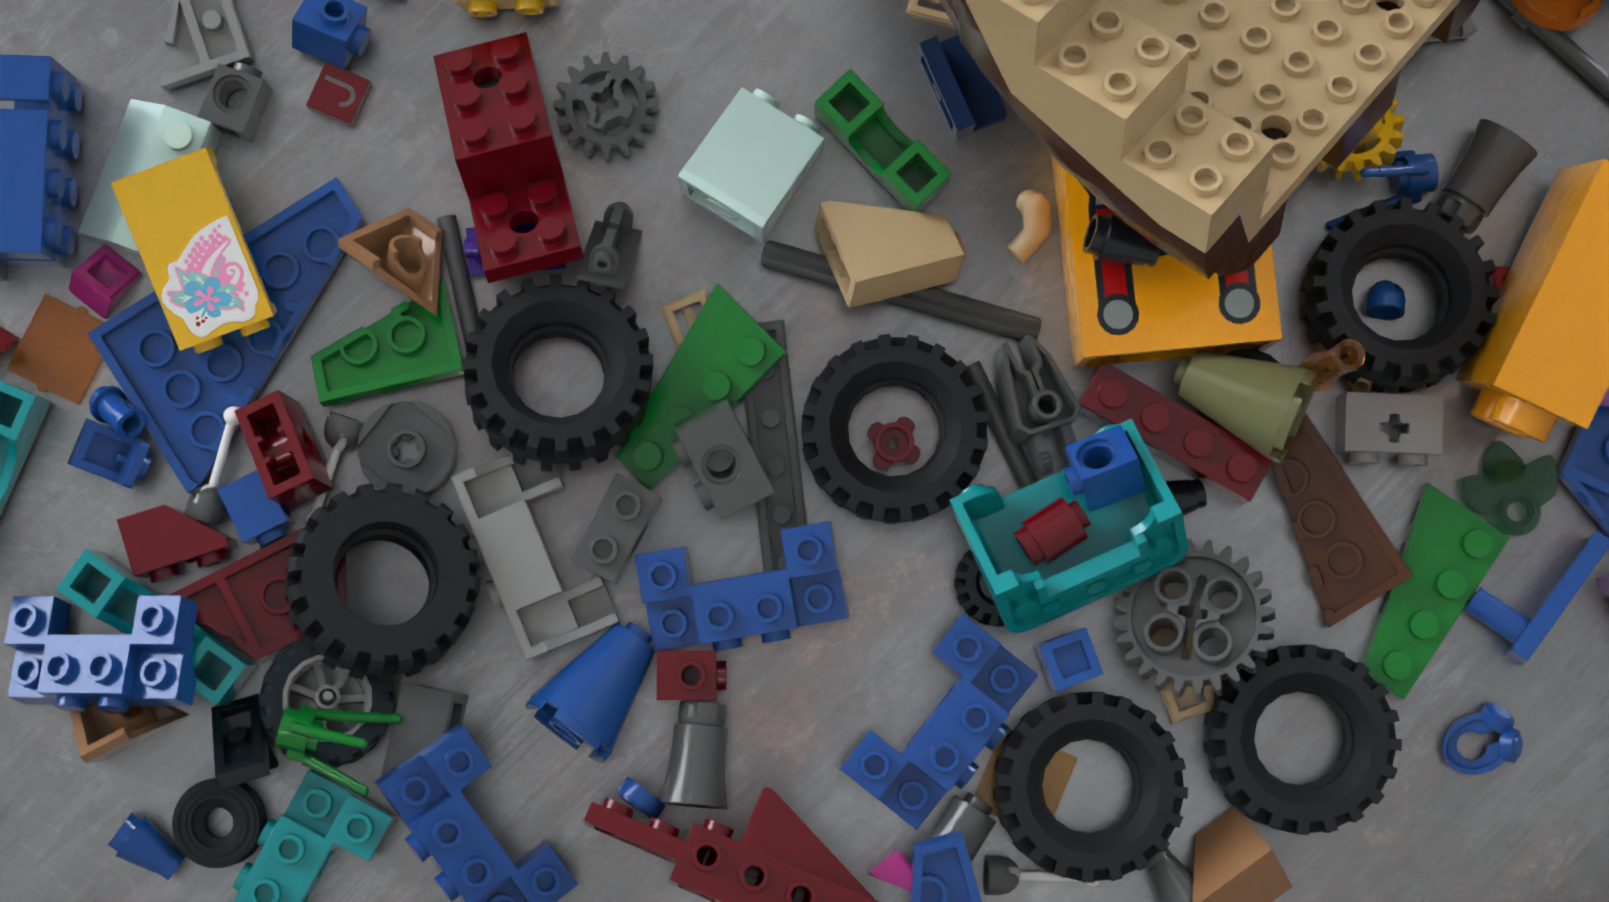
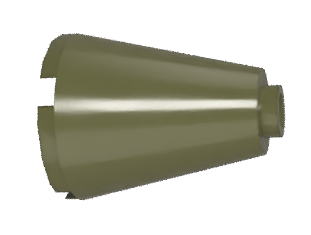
M1197 350L1192 358L1188 356L1182 358L1175 373L1173 383L1180 385L1178 395L1267 459L1281 463L1289 450L1284 448L1288 436L1295 437L1316 387L1311 384L1318 378L1319 373L1309 368Z

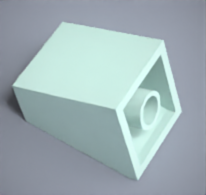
M742 87L678 175L681 194L763 244L823 150L825 138L819 135L821 128L810 119L800 114H796L793 119L778 109L780 103L768 93L760 89H755L751 93Z

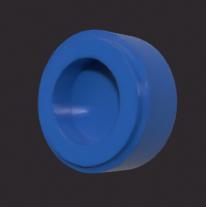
M628 776L617 789V795L650 820L652 817L657 819L666 807L658 798Z

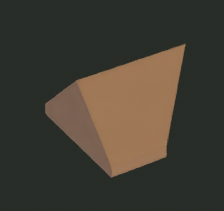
M407 208L338 239V247L352 259L437 317L443 229L412 209Z
M87 705L85 712H70L79 754L85 763L104 761L190 715L174 706L129 705L128 712L126 713L101 710L97 707L98 705Z
M1235 806L1230 807L1194 834L1192 902H1272L1292 888L1271 847Z

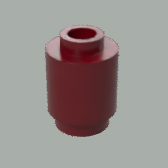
M1059 497L1021 522L1022 528L1015 531L1013 535L1033 566H1036L1043 561L1049 564L1088 539L1085 528L1090 526L1091 523L1076 500L1067 503L1062 497Z

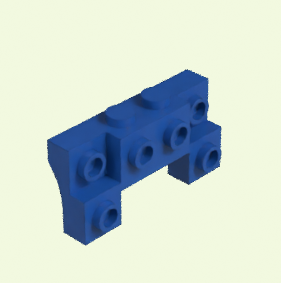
M826 521L780 530L787 568L693 584L687 546L634 555L642 603L646 604L654 652L713 643L714 651L742 647V637L761 634L762 643L780 641L791 638L790 629L849 618L832 522Z
M181 595L138 596L132 635H66L72 604L55 596H13L4 642L5 645L16 649L8 698L23 704L55 705L58 709L70 712H85L87 705H98L97 707L101 710L117 713L128 712L129 705H193L196 678L192 659V643L198 609L197 603Z
M963 613L958 616L949 631L931 651L934 656L961 677L947 692L903 750L899 753L869 729L856 749L839 767L841 771L916 830L947 791L949 792L954 785L962 789L979 768L973 760L984 746L992 751L1002 740L1010 728L1003 722L1038 676L1036 672L1005 649L1000 642Z
M460 724L455 725L426 748L395 766L374 782L410 830L411 834L405 838V841L422 863L430 858L440 871V874L434 877V880L451 902L458 897L462 902H556L578 885L552 847L544 841L513 864L467 801L461 790L490 769L492 765L464 726Z

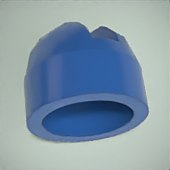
M1389 280L1376 282L1369 288L1366 297L1365 313L1370 317L1382 320H1393L1403 317L1406 302L1404 290L1398 284L1392 283Z

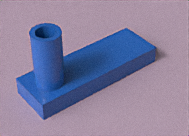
M1596 530L1587 539L1531 619L1482 586L1464 610L1512 642L1513 644L1505 655L1522 666L1533 655L1608 550L1609 538Z

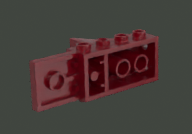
M765 786L758 796L740 842L731 839L734 832L733 829L707 818L703 826L693 822L686 841L677 838L679 828L653 817L649 825L632 819L634 813L632 808L609 798H605L602 806L591 802L584 818V823L587 827L676 864L669 883L712 902H793V896L802 899V902H879L875 900L774 790ZM744 875L755 879V885L747 884Z

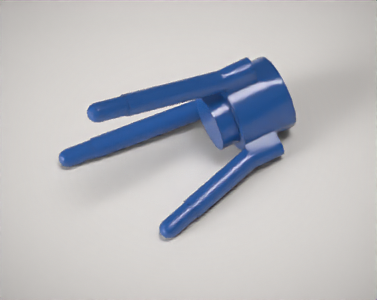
M1414 150L1397 151L1391 166H1377L1360 170L1362 177H1390L1393 189L1395 191L1402 190V194L1384 200L1385 206H1395L1401 197L1412 198V203L1421 202L1422 193L1435 191L1439 180L1438 165L1432 153L1415 154ZM1369 206L1358 209V211L1363 212L1367 210ZM1347 214L1328 221L1326 228L1331 230L1334 226H1338Z

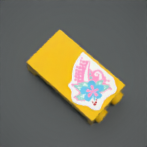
M211 145L111 182L180 351L193 346L196 354L224 344L221 335L237 329L240 330L242 337L268 328L270 324L267 318L274 316L277 312L274 302L271 303L215 166L218 164Z

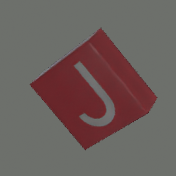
M325 62L306 106L310 110L353 127L372 83L368 79Z

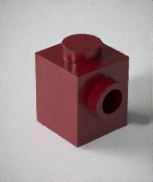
M657 651V700H717V690H727V661H717V651Z

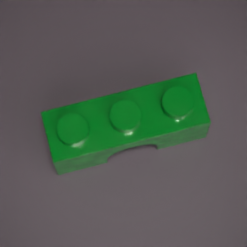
M851 68L815 101L814 114L906 210L920 212L949 184L952 173L919 139L914 142L894 124L884 110V103Z

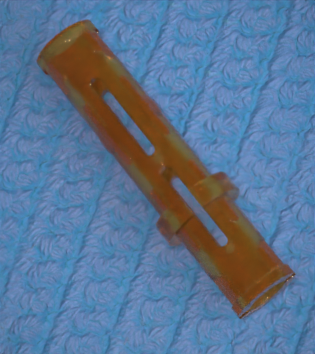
M1344 339L1340 341L1341 343L1324 352H1314L1303 359L1298 367L1309 368L1319 373L1318 378L1311 384L1316 386L1315 392L1325 391L1333 387L1338 378L1357 370L1356 367H1361L1364 364L1365 351L1359 342L1353 339ZM1349 353L1348 357L1340 359L1342 354Z

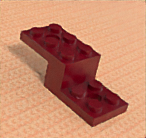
M527 32L433 56L453 153L469 198L483 269L488 283L583 259L584 255L565 176L547 115ZM487 81H499L494 87L487 89L479 88ZM523 224H537L530 232H515Z

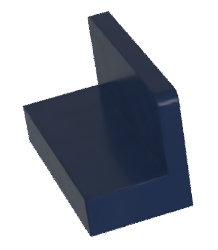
M960 35L939 42L938 37L935 36L919 43L917 57L954 141L1001 122L1006 118L1007 113L996 89L986 79L972 56L965 49L960 40Z

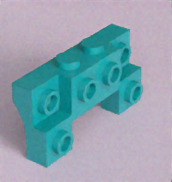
M309 769L285 813L280 815L278 821L270 818L263 828L257 844L263 848L254 865L247 862L238 874L233 888L239 892L233 902H308L338 846L368 862L372 861L377 853L376 848L388 826L393 824L396 815L366 800L320 772Z

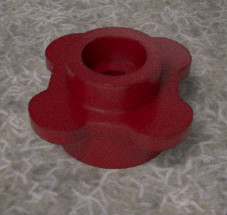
M900 417L896 422L885 425L875 422L869 427L867 436L874 444L876 454L873 457V463L877 468L887 470L895 463L905 462L907 464H914L918 461L921 452L919 447L914 444L912 432L915 429V424L910 418ZM891 439L898 440L899 445L896 448L890 447L889 441Z

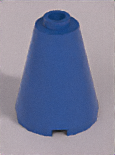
M628 622L625 627L620 624H614L532 694L525 707L527 710L539 709L533 717L566 744L577 750L584 743L594 749L589 758L604 763L614 749L655 652L649 645L652 637L632 622Z

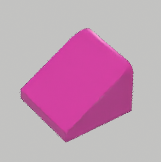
M104 244L72 271L69 291L105 319L138 282L142 273Z
M899 849L892 850L867 870L868 874L911 891L912 866Z

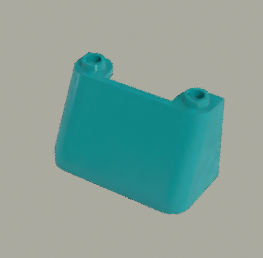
M1132 419L1120 424L1139 458L1146 488L1143 492L1090 512L1081 494L1072 496L1063 471H1060L1004 497H1001L995 487L975 484L964 489L960 495L949 499L992 599L1009 632L1021 633L1041 626L1153 576L1167 567H1172L1188 553V542L1182 511ZM1109 424V425H1106V426L1102 427L1101 429H1099L1095 434L1100 433V432H1102V431H1105V430H1107V429H1110V428L1115 427V426L1120 425V424ZM1059 497H1062L1067 503L1076 500L1091 523L1090 526L1085 528L1088 539L1049 564L1043 561L1033 566L1019 546L1013 533L1022 528L1021 522Z

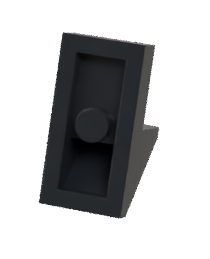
M259 693L231 701L229 705L211 707L215 777L221 789L270 775V770L278 767L279 763L275 746L267 736V731L261 721Z

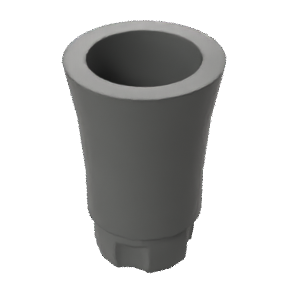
M1480 119L1468 147L1454 172L1442 188L1444 193L1435 203L1440 205L1437 216L1450 222L1455 215H1458L1465 221L1459 230L1467 234H1473L1483 217L1490 215L1515 179L1538 156L1537 151L1527 141L1504 126L1487 119Z
M680 701L678 723L674 724L671 753L665 782L659 799L660 802L685 807L727 809L725 767L728 729L723 728L727 714L726 705L703 701Z

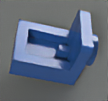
M86 418L67 464L131 489L135 480L142 481L149 469L152 455L147 453L150 443L136 437L128 439L126 435L124 438H121L113 428Z

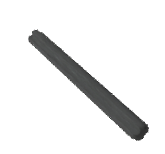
M772 240L765 243L761 255V265L763 267L839 288L826 256ZM935 287L881 300L1019 341L1029 334L1037 340L1042 325L1039 317Z

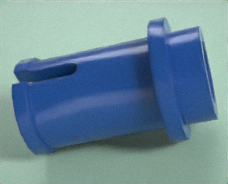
M102 386L96 389L90 396L89 409L91 415L99 422L108 423L121 438H124L126 435L128 439H132L142 432L146 422L145 416L127 402L126 394L120 388Z

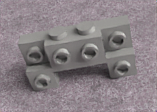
M512 453L451 476L474 533L469 541H467L470 549H477L480 563L486 562L492 577L491 580L485 582L488 594L496 609L504 606L525 660L533 659L568 643L578 641L609 628L614 624L621 623L602 577H597L565 591L529 504V502L565 488L555 464H553L552 472L541 471V462L526 459L522 466L513 462Z

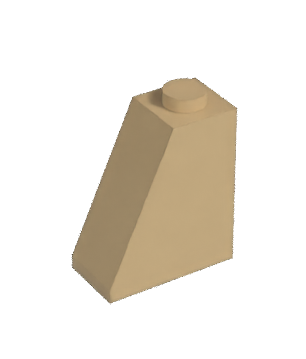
M837 201L820 203L814 231L849 309L956 281L962 261L966 257V248L961 234L953 231L946 215Z

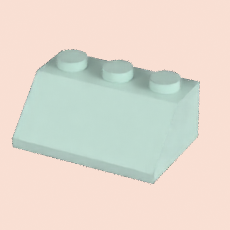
M131 99L78 233L140 256L111 182L210 145L215 154L223 133L212 122L166 105Z

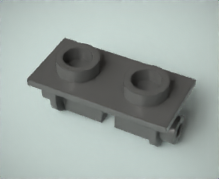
M616 202L609 205L605 210L603 222L595 220L583 254L584 258L581 259L575 279L591 282L600 287L624 289L642 235V230L632 228L634 216L626 203Z

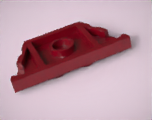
M304 527L170 595H181L197 603L196 619L257 663L291 646V643L303 637L299 628H293L288 616L290 606L289 602L285 600L284 585L287 575L286 569L294 542L299 531L303 530ZM346 553L339 561L335 574L336 591L345 606Z

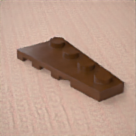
M1305 413L1296 436H1288L1284 448L1289 450L1281 463L1273 461L1272 467L1291 516L1295 534L1307 562L1310 577L1322 605L1328 628L1409 579L1413 574L1308 414Z

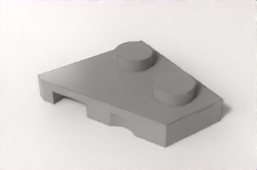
M170 0L172 14L170 21L167 23L164 40L167 45L163 71H160L159 74L160 85L165 91L213 75L218 63L233 68L235 62L245 64L253 61L233 0Z

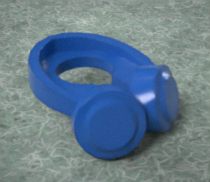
M1488 702L1481 712L1466 715L1449 727L1442 741L1444 759L1450 767L1464 774L1476 775L1492 771L1504 762H1517L1523 747L1521 733L1513 728L1515 724L1514 718L1506 708L1499 704ZM1494 730L1501 734L1500 740L1487 745L1486 752L1478 759H1467L1458 751V739L1466 732H1476L1483 735Z

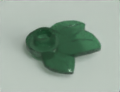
M1502 441L1494 442L1488 449L1483 459L1482 475H1471L1462 478L1463 495L1468 505L1475 512L1491 517L1499 531L1514 537L1526 535L1536 528L1541 517L1540 507L1554 497L1558 486V472L1553 456H1543L1525 465L1517 453ZM1511 503L1518 505L1522 511L1521 518L1517 522L1511 520L1507 515V508Z

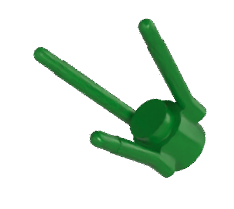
M301 705L300 710L286 707L275 741V746L287 749L285 758L301 762L361 795H367L369 788L366 785L306 752L307 749L316 752L320 740L362 749L367 747V740L324 729V722L318 720L400 724L403 721L402 716L379 712L316 709Z

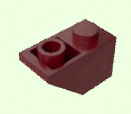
M161 505L117 519L133 576L150 577L152 584L179 576L178 567L197 562L198 568L222 563L227 560L225 552L238 549L235 538L202 521L187 516L177 508L167 505Z

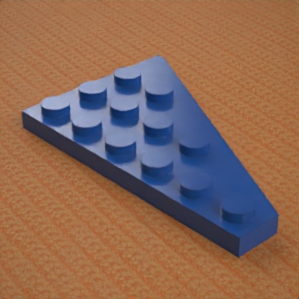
M337 177L244 234L271 303L274 302L277 309L274 316L267 318L270 324L268 328L242 337L239 329L221 335L224 344L199 354L195 353L193 346L180 351L157 294L154 291L87 333L133 407L145 416L146 428L189 494H192L193 490L204 484L214 467L226 425L223 417L225 410L231 406L241 408L255 401L344 256L345 252L338 247V239L359 230L365 222ZM240 424L236 425L235 430H234V433H235V431L237 430V428L239 427Z

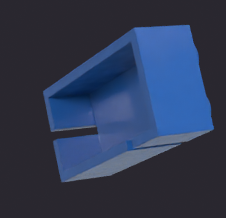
M0 55V101H14V109H0V262L7 266L67 268V255H72L75 247L74 229L72 226H69L70 207H75L77 202V183L75 178H71L72 159H77L80 151L79 133L77 130H74V111H80L82 106L81 84L76 82V77L51 56Z

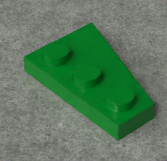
M444 278L439 280L437 317L414 301L407 303L405 300L390 309L392 313L366 328L361 326L310 356L319 402L323 407L464 375L463 357L449 291Z

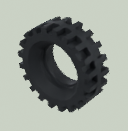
M1401 197L1395 206H1385L1383 199L1373 201L1367 210L1359 212L1356 208L1348 213L1338 226H1334L1313 254L1308 263V266H1310L1308 273L1301 282L1300 291L1305 292V302L1300 307L1301 319H1310L1312 329L1307 334L1311 345L1321 342L1328 352L1322 360L1329 367L1338 362L1349 370L1344 379L1353 384L1360 377L1372 381L1371 391L1382 393L1388 386L1399 387L1400 394L1411 393L1419 385L1425 384L1427 388L1437 385L1448 374L1452 375L1485 341L1483 337L1494 325L1497 316L1491 310L1492 305L1500 298V290L1497 286H1491L1489 279L1496 271L1493 259L1482 261L1478 250L1484 245V242L1478 234L1468 240L1459 231L1465 221L1458 215H1455L1450 222H1447L1437 216L1440 205L1429 202L1423 210L1412 208V198ZM1381 258H1398L1415 264L1426 273L1434 284L1439 298L1440 308L1433 327L1427 333L1413 340H1392L1378 335L1363 323L1354 307L1352 289L1357 274L1365 265Z
M551 274L550 285L536 287L533 278L521 281L520 292L511 296L504 289L496 295L497 305L491 311L485 308L481 310L477 316L478 326L475 332L469 331L466 339V357L463 359L465 396L467 405H470L473 412L474 424L478 431L484 429L488 433L490 445L494 449L499 451L502 447H505L513 453V462L522 466L526 459L541 462V471L552 472L553 464L568 463L570 471L581 470L582 461L594 457L599 464L608 459V453L612 447L618 444L623 448L630 441L631 431L635 425L640 427L645 417L648 399H650L653 354L649 353V336L646 328L639 329L636 324V312L630 305L622 309L615 303L616 292L606 287L602 294L590 290V282L578 280L577 286L563 285L561 274ZM553 337L577 340L589 347L601 362L604 373L603 388L594 403L578 414L561 418L541 415L527 407L515 392L512 380L514 364L524 349L539 340Z
M890 334L879 335L877 339L866 342L860 340L851 344L848 350L839 356L835 355L829 360L818 377L816 376L811 385L802 414L801 435L803 453L819 488H822L832 498V502L840 508L843 507L856 514L858 518L884 522V524L916 522L948 507L951 504L949 499L960 495L976 477L984 453L987 451L989 414L988 410L985 411L981 397L983 392L979 383H974L966 371L968 367L961 360L957 362L945 352V347L937 343L933 346L920 341L919 336L908 334L907 338L890 337ZM901 386L916 391L930 403L938 418L939 440L934 454L923 467L907 475L887 476L872 471L857 458L849 442L848 423L854 407L865 395L880 387Z
M1308 644L1288 645L1268 650L1267 658L1252 655L1257 672L1253 675L1240 669L1238 673L1241 686L1238 688L1227 679L1222 686V695L1218 696L1214 692L1215 701L1210 713H1206L1204 724L1208 725L1207 741L1203 742L1204 753L1209 755L1212 766L1209 772L1213 781H1217L1225 792L1224 797L1230 804L1243 811L1246 817L1273 829L1301 835H1309V833L1334 832L1338 830L1340 825L1349 821L1355 823L1365 817L1362 812L1372 803L1379 804L1385 796L1381 790L1388 778H1395L1398 768L1393 767L1395 751H1402V739H1396L1394 722L1400 721L1397 710L1390 709L1385 695L1389 692L1384 684L1376 683L1368 674L1370 669L1362 662H1354L1347 658L1344 652L1336 649H1326ZM1296 692L1315 695L1328 703L1339 717L1344 734L1342 754L1333 770L1320 780L1303 785L1284 783L1270 774L1258 758L1254 741L1257 721L1266 706L1282 695Z
M1098 691L1071 693L1047 700L1039 707L1027 712L1020 718L1021 721L1014 730L1007 734L1003 741L1004 747L1000 757L995 762L994 771H996L995 788H993V798L997 802L1000 823L1013 840V845L1031 859L1034 864L1063 878L1081 882L1114 881L1122 879L1123 875L1134 870L1141 871L1149 865L1148 861L1158 852H1164L1170 845L1168 842L1169 837L1175 827L1180 828L1183 816H1180L1183 799H1188V787H1184L1182 773L1186 766L1184 759L1179 758L1173 745V742L1176 740L1171 732L1165 731L1156 721L1157 716L1151 711L1140 708L1132 703L1133 700L1123 696L1118 697ZM1085 739L1104 742L1118 751L1130 767L1134 785L1131 803L1122 818L1105 830L1091 833L1071 830L1057 821L1046 805L1042 788L1045 768L1054 754L1071 742Z

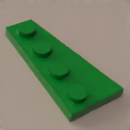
M717 283L652 392L650 399H648L645 417L640 427L635 425L630 434V441L623 448H619L615 457L645 488L653 491L681 462L671 441L679 438L675 424L726 398L729 400L732 408H734L788 352Z
M1429 483L1423 485L1418 500L1420 503L1413 523H1410L1404 540L1405 546L1401 555L1413 576L1389 590L1382 613L1378 615L1362 662L1370 669L1368 674L1375 682L1383 683L1388 692L1399 700L1405 699L1510 538Z

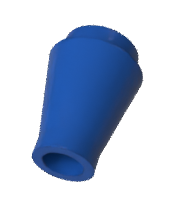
M133 812L108 844V846L117 851L116 857L157 873L167 880L171 878L186 857L174 847L146 815L141 819Z

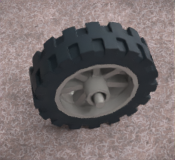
M298 639L274 658L273 663L264 675L260 691L261 721L264 724L270 741L275 744L285 708H290V692L313 700L314 703L309 705V707L316 709L341 710L338 705L364 703L362 712L392 714L394 708L392 680L377 681L376 675L365 674L363 680L355 678L363 694L340 695L339 690L349 678L350 670L337 665L336 667L344 669V671L333 686L326 685L321 666H327L322 663L324 656L316 649L310 652L301 642V639ZM313 668L319 688L317 692L295 683L303 673ZM319 720L324 722V729H326L327 721ZM340 722L348 730L344 732L345 734L366 739L367 747L362 749L320 740L316 752L308 749L306 752L334 768L347 763H354L378 744L388 727V723L356 722L354 724L353 722ZM278 747L282 750L281 753L286 756L287 749Z

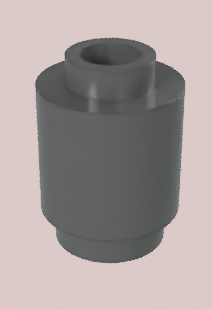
M968 792L964 800L955 795L930 835L935 838L961 830L970 861H973L997 822L989 817L993 807Z

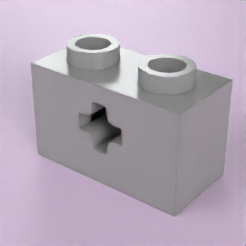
M1345 392L1336 397L1335 454L1349 455V463L1379 464V456L1398 457V465L1428 466V458L1443 455L1444 396ZM1389 422L1390 427L1398 428V436L1389 439L1387 433L1380 432V425Z

